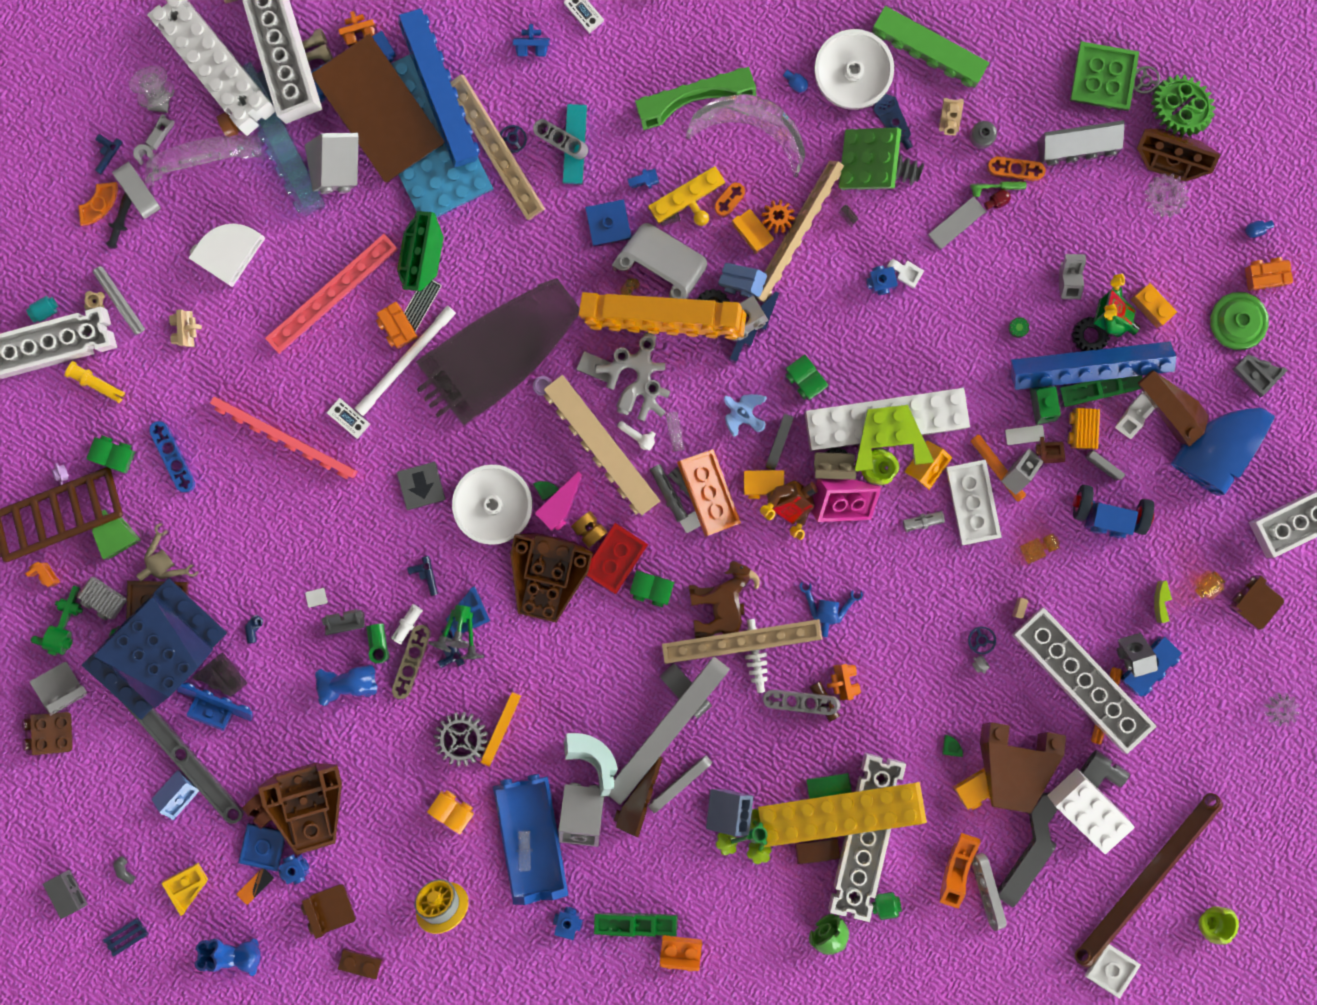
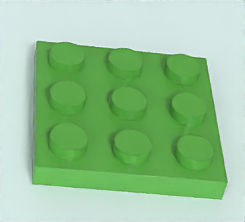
M1081 41L1078 48L1070 101L1129 111L1139 51Z
M898 127L845 129L841 162L844 167L841 170L839 188L842 190L895 189L901 129Z

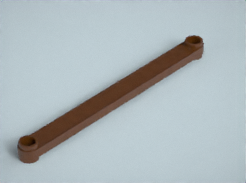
M1208 793L1203 797L1202 801L1119 901L1075 951L1074 956L1078 964L1083 967H1091L1095 963L1096 959L1208 824L1222 810L1223 802L1218 795ZM1216 800L1213 806H1209L1212 801ZM1085 954H1088L1087 959L1082 961V957Z

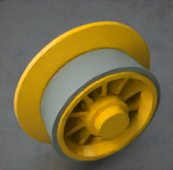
M444 879L433 880L425 884L417 893L414 902L416 919L419 926L424 931L432 934L444 933L457 926L464 918L468 909V895L463 887Z

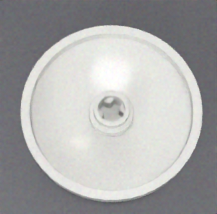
M859 29L844 30L831 36L820 48L814 66L815 80L823 96L834 105L850 110L867 108L877 103L887 93L894 76L893 57L887 45L873 33Z
M501 465L480 466L468 472L456 486L452 499L453 515L459 528L469 538L483 544H502L514 539V535L520 534L527 526L532 514L531 492L523 478L515 471Z

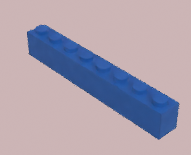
M422 8L400 14L398 25L454 168L477 161L478 154L480 153L478 144L472 140L471 135H473L471 126L465 122L464 108L458 104L457 90L451 86V75L449 70L445 69L443 65L444 57L441 50L438 51L436 47L437 39L434 32L431 33L429 29L430 21L427 14L423 13Z
M1171 341L1012 359L1011 378L1015 390L1141 376L1147 375L1152 370L1158 374L1175 372L1176 354Z

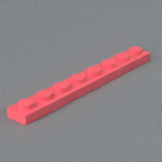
M385 234L380 236L265 339L280 354L395 253L398 248Z
M213 397L210 404L215 406V411L223 415L226 412L233 415L232 420L240 424L243 422L250 424L249 428L259 434L261 430L268 434L267 438L270 440L285 442L284 447L294 452L296 449L302 451L303 454L301 456L311 461L314 458L321 461L320 466L328 470L331 467L338 470L337 475L348 479V477L355 478L358 472L217 397Z

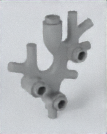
M648 332L644 333V336L639 342L640 349L636 354H630L626 348H618L614 352V361L611 364L596 365V373H608L610 375L606 388L614 390L619 374L623 369L632 368L637 372L636 381L623 390L616 407L618 408L617 412L628 415L632 411L636 397L642 395L644 401L637 418L641 421H645L649 410H653L658 416L662 417L666 411L658 405L655 398L659 395L668 398L670 390L660 387L656 380H651L650 378L653 372L665 370V362H652L651 352L655 348L657 337L655 334ZM649 342L651 347L645 348L643 344ZM619 354H624V355H625V359H624V360H620V359L618 358V355H619ZM654 386L656 391L650 392L648 388Z

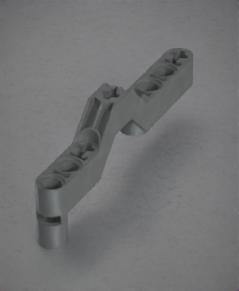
M1095 750L1080 769V772L1097 788L1104 778L1121 788L1130 776V773L1119 765L1114 764L1111 766L1112 760L1098 750ZM1050 792L1042 793L1033 811L1029 813L1033 839L997 889L1000 900L1012 908L1020 901L1057 845L1051 840L1048 823L1058 810L1047 796Z

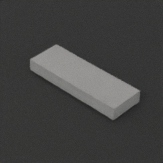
M973 196L930 232L928 237L941 250L982 216L986 210Z

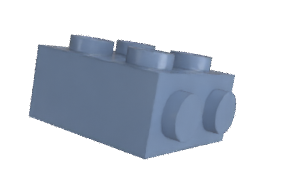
M711 789L706 829L732 836L749 835L753 796L726 789Z

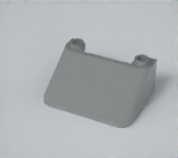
M644 223L637 229L612 264V269L616 272L617 270L626 271L630 269L634 262L639 263L673 284L674 286L670 291L669 297L688 299L707 268V260L704 256L650 223Z

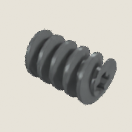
M899 155L896 180L902 176V183L910 179V186H912L915 181L918 182L924 163L917 167V160L910 164V158L907 157L903 162L902 155Z

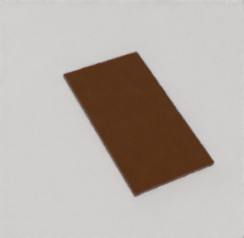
M371 34L366 35L363 39L312 72L313 79L351 133H358V144L385 183L390 182L394 177L444 144L443 139Z

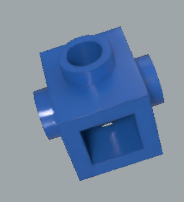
M884 266L872 268L868 278H866L867 287L872 290V294L878 293V296L890 293L889 290L897 288L898 283L894 266L885 269Z
M292 854L283 859V863L279 866L280 870H278L283 881H286L287 884L293 882L296 885L305 880L304 877L309 873V864L302 854L296 857ZM291 868H294V869H295V874H294V875H293V873H292V871H291Z
M565 907V909L561 908L560 913H555L553 925H556L555 936L574 940L575 932L580 931L583 919H579L580 913L577 912V909Z

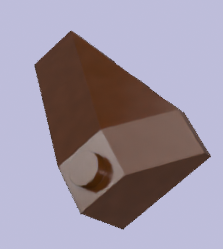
M1153 370L1138 382V385L1177 441L1190 447L1205 433L1209 415L1198 400Z
M662 755L640 780L622 805L621 811H616L613 820L617 822L616 828L638 838L647 812V805L652 796L653 786L655 785L663 760Z

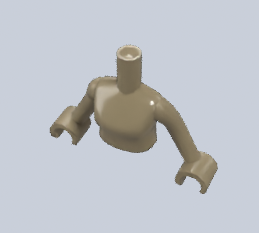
M157 524L155 526L156 535L144 556L146 568L136 575L137 578L142 581L151 574L160 580L188 574L190 577H196L199 571L194 574L189 573L190 568L194 567V565H189L185 569L167 571L175 564L163 549L152 555L161 536H165L168 533V530L159 533L158 529L163 524Z

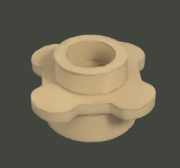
M86 292L84 308L86 310L97 307L104 308V293Z

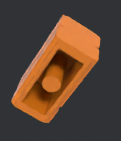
M1282 257L1272 258L1269 263H1263V260L1250 262L1251 265L1245 267L1249 291L1286 286L1293 283L1290 260H1283Z
M397 301L376 313L378 316L376 322L381 330L385 329L388 333L386 339L391 347L395 346L397 349H401L419 338Z

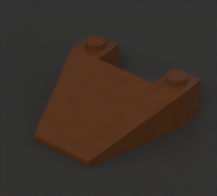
M994 722L983 723L981 727L980 748L992 807L1031 813L1064 757L1066 735L1050 732L1039 733L1036 750L1008 746L1010 725Z

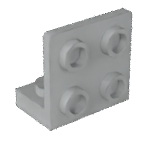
M63 662L30 681L50 716L87 695L85 688L79 684L67 662Z

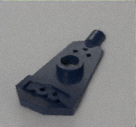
M885 94L875 103L873 111L886 128L898 127L901 129L900 142L908 150L913 147L909 139L911 132L896 97ZM898 119L899 125H893L892 120Z

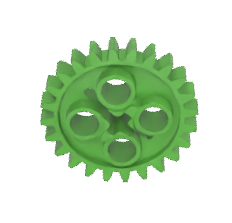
M1176 75L1174 78L1169 76L1166 81L1163 80L1157 86L1155 93L1152 95L1154 100L1151 102V105L1155 106L1152 112L1158 113L1155 119L1162 120L1159 124L1160 126L1167 125L1166 131L1172 128L1174 135L1177 131H1180L1181 137L1185 133L1190 137L1193 133L1198 135L1200 131L1203 132L1212 122L1211 119L1215 116L1213 111L1216 107L1211 104L1215 100L1209 99L1212 93L1205 92L1207 86L1200 87V80L1194 83L1193 77L1187 80L1186 75H1183L1181 79ZM1190 97H1195L1188 104H1186L1178 113L1172 115V113L1176 111L1178 107H1181Z

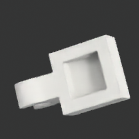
M892 259L887 265V268L894 266V271L899 273L896 279L911 288H915L924 270L909 261L902 265L895 259Z

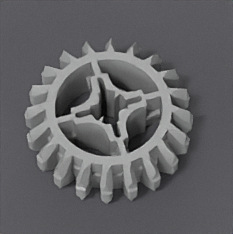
M456 712L454 713V720L448 715L446 718L449 723L442 720L440 723L444 728H436L441 735H434L435 739H440V742H436L434 745L435 747H442L437 753L445 752V755L442 757L443 760L447 759L448 756L451 758L449 764L457 760L456 765L460 766L461 760H463L464 765L468 766V759L475 763L476 758L474 755L481 758L482 754L479 750L486 751L487 749L482 744H487L488 740L482 739V737L487 736L488 732L481 733V729L485 725L482 724L478 727L477 723L480 722V719L477 718L473 722V714H470L468 719H466V712H462L461 718H459V714ZM465 723L469 726L466 730L459 731L451 725ZM473 730L477 735L476 748L469 739V735ZM447 731L453 738V744L450 748H448L445 740ZM466 732H468L464 738V741L466 743H459L455 747V744L459 739L457 735L459 734L461 736L462 734L464 735ZM463 747L471 753L458 755L453 752L457 748Z

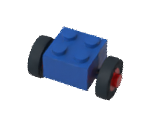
M1089 485L1080 486L1073 499V518L1081 521L1086 520L1085 527L1090 528V532L1097 534L1109 532L1110 537L1119 539L1126 538V536L1133 535V533L1147 534L1154 520V501L1141 499L1136 511L1103 503H1095L1093 501V487Z

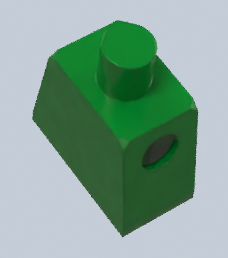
M1056 387L1029 388L1035 424L1056 422L1061 415Z

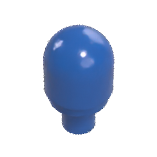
M788 69L783 74V77L789 80L788 84L796 92L802 93L807 90L808 81L801 74H793Z
M1258 220L1249 223L1245 229L1246 235L1250 238L1263 236L1267 233L1268 229L1274 228V223L1272 220L1267 222Z

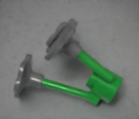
M455 605V609H451L450 618L443 634L440 635L438 641H429L428 644L447 652H451V649L447 646L468 648V653L461 655L460 659L484 658V654L476 652V647L473 643V613L470 612L471 607ZM455 617V621L458 622L457 632L454 633L453 639L447 638L446 636ZM467 619L469 642L462 640L463 633L461 632L462 624L467 623Z

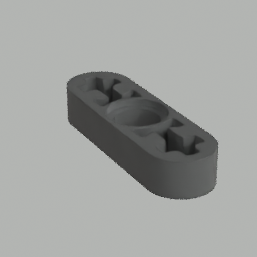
M784 413L765 466L766 468L776 469L794 416Z

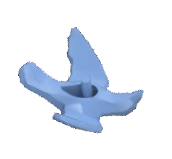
M743 395L740 402L734 401L730 396L724 397L725 404L731 410V413L725 416L729 431L734 437L738 435V427L742 423L750 425L756 432H761L765 429V422L756 418L752 411L754 407L765 402L766 396Z

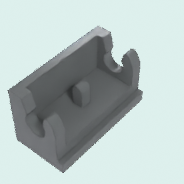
M70 869L43 883L60 919L88 905Z

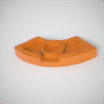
M117 182L96 184L93 197L87 203L78 205L81 226L93 224L107 215L117 197Z

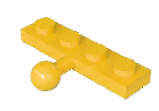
M716 166L650 204L648 209L656 222L660 224L689 206L694 213L693 219L695 224L705 226L709 222V215L706 211L699 208L696 201L725 185L726 182Z

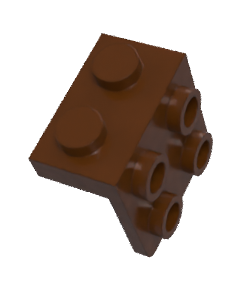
M1253 575L1245 582V587L1241 592H1238L1233 597V602L1229 607L1255 628L1262 630L1284 604V598L1265 584L1267 580L1263 576Z
M58 712L51 716L48 713L25 714V719H22V729L25 731L23 750L26 751V754L41 755L72 751L71 713Z
M343 884L309 895L302 900L301 910L303 915L308 917V929L311 935L314 934L315 939L324 936L326 932L348 925L356 920L354 910Z

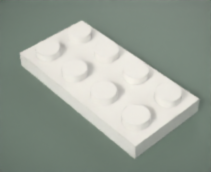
M986 460L946 467L961 545L1002 538Z

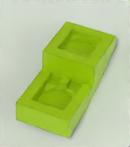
M1166 580L1158 581L1155 590L1154 610L1157 623L1170 621L1165 602L1172 600Z

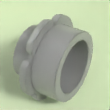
M982 655L973 658L975 662L972 665L978 673L982 672L985 674L990 668Z

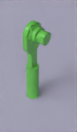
M1026 181L1001 182L1000 184H970V188L974 197H980L983 188H1000L1001 190L1026 189Z

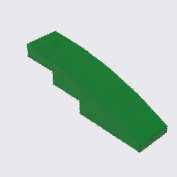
M1141 375L1089 381L1062 387L1060 389L1064 406L1069 407L1141 390L1138 382L1143 377Z
M595 913L594 934L634 937L635 935L653 937L656 935L677 936L678 915Z

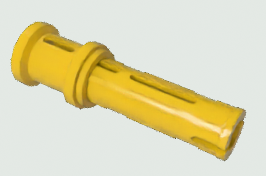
M72 361L65 371V377H71L78 381L81 386L87 385L117 403H120L123 399L116 396V394L121 397L125 396L124 391L93 376L91 370L79 367L75 361Z

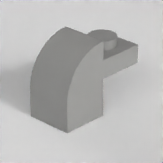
M1065 254L1064 261L1061 262L1059 270L1061 299H1081L1084 289L1083 270L1086 263L1085 254Z

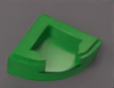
M547 481L533 483L543 501L553 496L559 490L558 487Z
M944 734L942 754L963 757V751L958 741Z

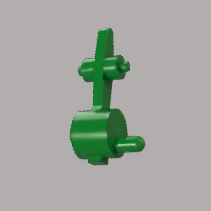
M74 585L67 600L61 598L55 602L57 610L63 612L58 627L50 625L43 638L38 636L31 637V642L42 646L44 650H48V654L54 656L57 654L64 655L71 648L73 642L71 638L72 632L65 630L71 614L78 616L79 613L82 614L83 612L81 604L76 603L80 590L78 586Z

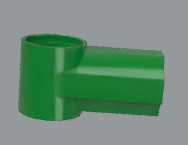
M384 624L366 626L370 660L374 663H385L389 659L390 653L387 649ZM378 649H382L384 652L381 660H377L374 656L375 651Z

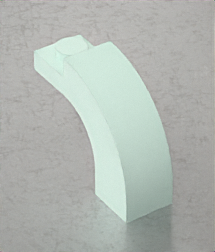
M566 733L564 739L565 760L582 759L591 763L598 772L600 796H609L611 789H614L613 777L618 770L611 751L604 743L592 736L580 733Z

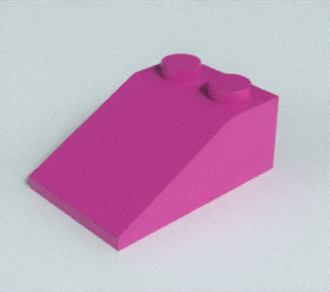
M579 471L535 512L551 531L555 529L560 531L567 524L565 520L569 516L582 479V474Z
M818 478L816 482L818 493L813 495L815 506L811 512L817 522L871 520L881 487L858 480Z

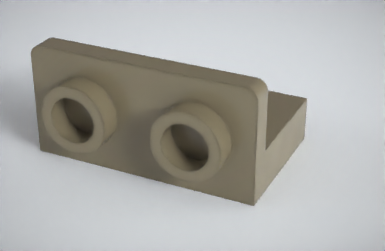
M816 452L814 456L815 478L856 480L855 455Z

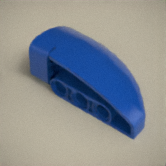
M1264 408L1243 409L1219 416L1207 422L1205 433L1190 447L1185 444L1180 446L1181 449L1171 462V465L1212 494L1217 496L1225 495L1234 482V477H1241L1252 460L1275 416Z

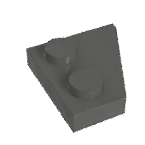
M1249 354L1244 356L1232 369L1259 397L1264 396L1288 371L1284 367L1273 366L1270 362L1261 361Z

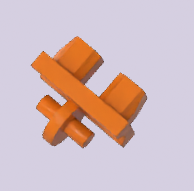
M351 11V18L344 19L346 25L352 23L354 25L338 29L340 36L344 38L347 46H352L357 43L356 33L362 32L364 37L368 34L373 36L375 35L374 28H376L373 19L358 23L365 20L364 15L356 16L355 12Z
M847 664L833 665L835 674L831 675L832 682L827 683V688L833 687L834 694H839L840 701L853 700L854 696L861 693L860 685L858 683L851 684L850 677L857 675L856 666Z

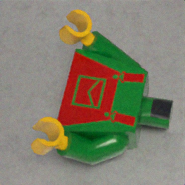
M1117 274L1113 276L1110 282L1113 288L1099 299L1093 323L1116 337L1122 336L1127 331L1135 335L1140 329V325L1133 321L1136 311L1122 297V287L1120 286L1125 284V278L1123 274Z

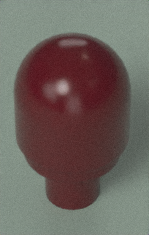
M999 190L990 196V200L984 203V207L986 210L993 207L995 209L1001 208L1010 202L1011 195L1007 190Z

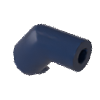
M258 615L251 617L245 625L247 644L257 642L256 631L264 623L263 618Z

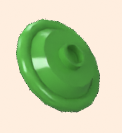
M1232 292L1223 296L1214 305L1210 315V328L1214 337L1223 346L1233 350H1247L1256 346L1265 337L1269 327V315L1264 304L1256 296L1246 292Z

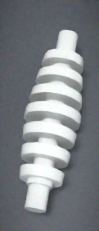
M755 619L747 620V631L757 629ZM753 650L751 654L745 655V659H752L753 662L746 664L747 667L754 668V670L749 671V675H755V678H751V682L756 684L757 693L765 692L764 681H767V676L763 677L762 674L767 673V668L762 669L761 666L767 665V660L761 661L760 658L767 657V653H759V650Z

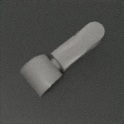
M164 114L158 119L145 144H140L134 148V158L141 166L144 154H147L151 161H155L153 149H158L175 124L174 120H168ZM162 125L165 126L163 131L160 130Z

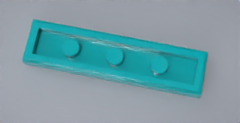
M567 104L566 132L585 143L587 105ZM579 145L575 146L574 153L579 150ZM565 153L563 184L583 185L584 158L578 160Z

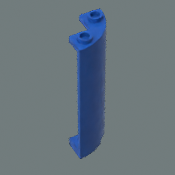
M539 774L527 776L528 779L513 782L511 778L500 780L499 785L493 786L513 905H527L540 900L553 901L569 896L548 777H540Z

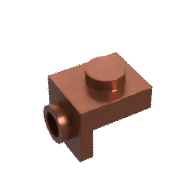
M1040 437L1039 444H1036V455L1040 456V459L1044 461L1043 463L1065 462L1063 441L1045 442L1044 437Z

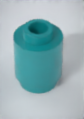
M44 296L30 304L26 312L34 323L37 321L42 322L57 313L56 308H58V304L53 297Z

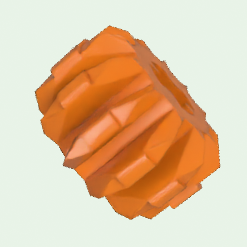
M774 200L771 201V207L765 205L764 209L767 212H762L761 214L763 218H766L762 221V224L766 225L769 223L767 230L770 231L772 227L775 228L774 234H777L778 228H780L782 233H785V226L790 229L792 227L790 222L795 220V217L790 216L794 213V209L787 210L790 205L789 203L781 206L782 200H779L778 205H776ZM782 214L781 219H774L775 215Z

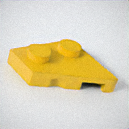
M196 863L165 879L161 884L178 913L182 916L206 884L208 878L200 864Z

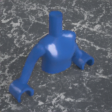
M803 581L799 585L800 590L806 595L813 619H819L822 624V637H828L829 626L840 623L851 605L863 597V593L860 591V596L854 598V590H852L850 598L841 608L839 614V602L819 599V607L816 610V605L810 592L812 588L811 583H809L807 590L802 589Z

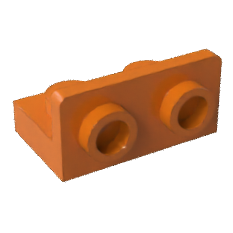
M663 935L659 966L667 969L699 971L702 939Z

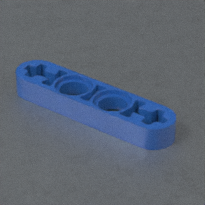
M160 421L152 423L149 429L150 435L176 488L180 492H191L195 488V480L169 426ZM157 426L164 427L162 434L164 437H169V439L162 440L161 435L155 433ZM169 442L173 445V451L166 454L163 451V446ZM179 460L182 468L175 472L172 469V463ZM186 472L183 478L190 481L188 488L181 487L183 480L181 477L176 478V475Z

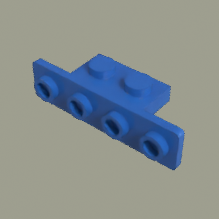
M185 682L177 689L178 693L194 699L187 712V717L221 731H225L232 715L251 721L253 718V712L249 707L233 704L231 700L225 697L218 698L208 690H198L190 683Z

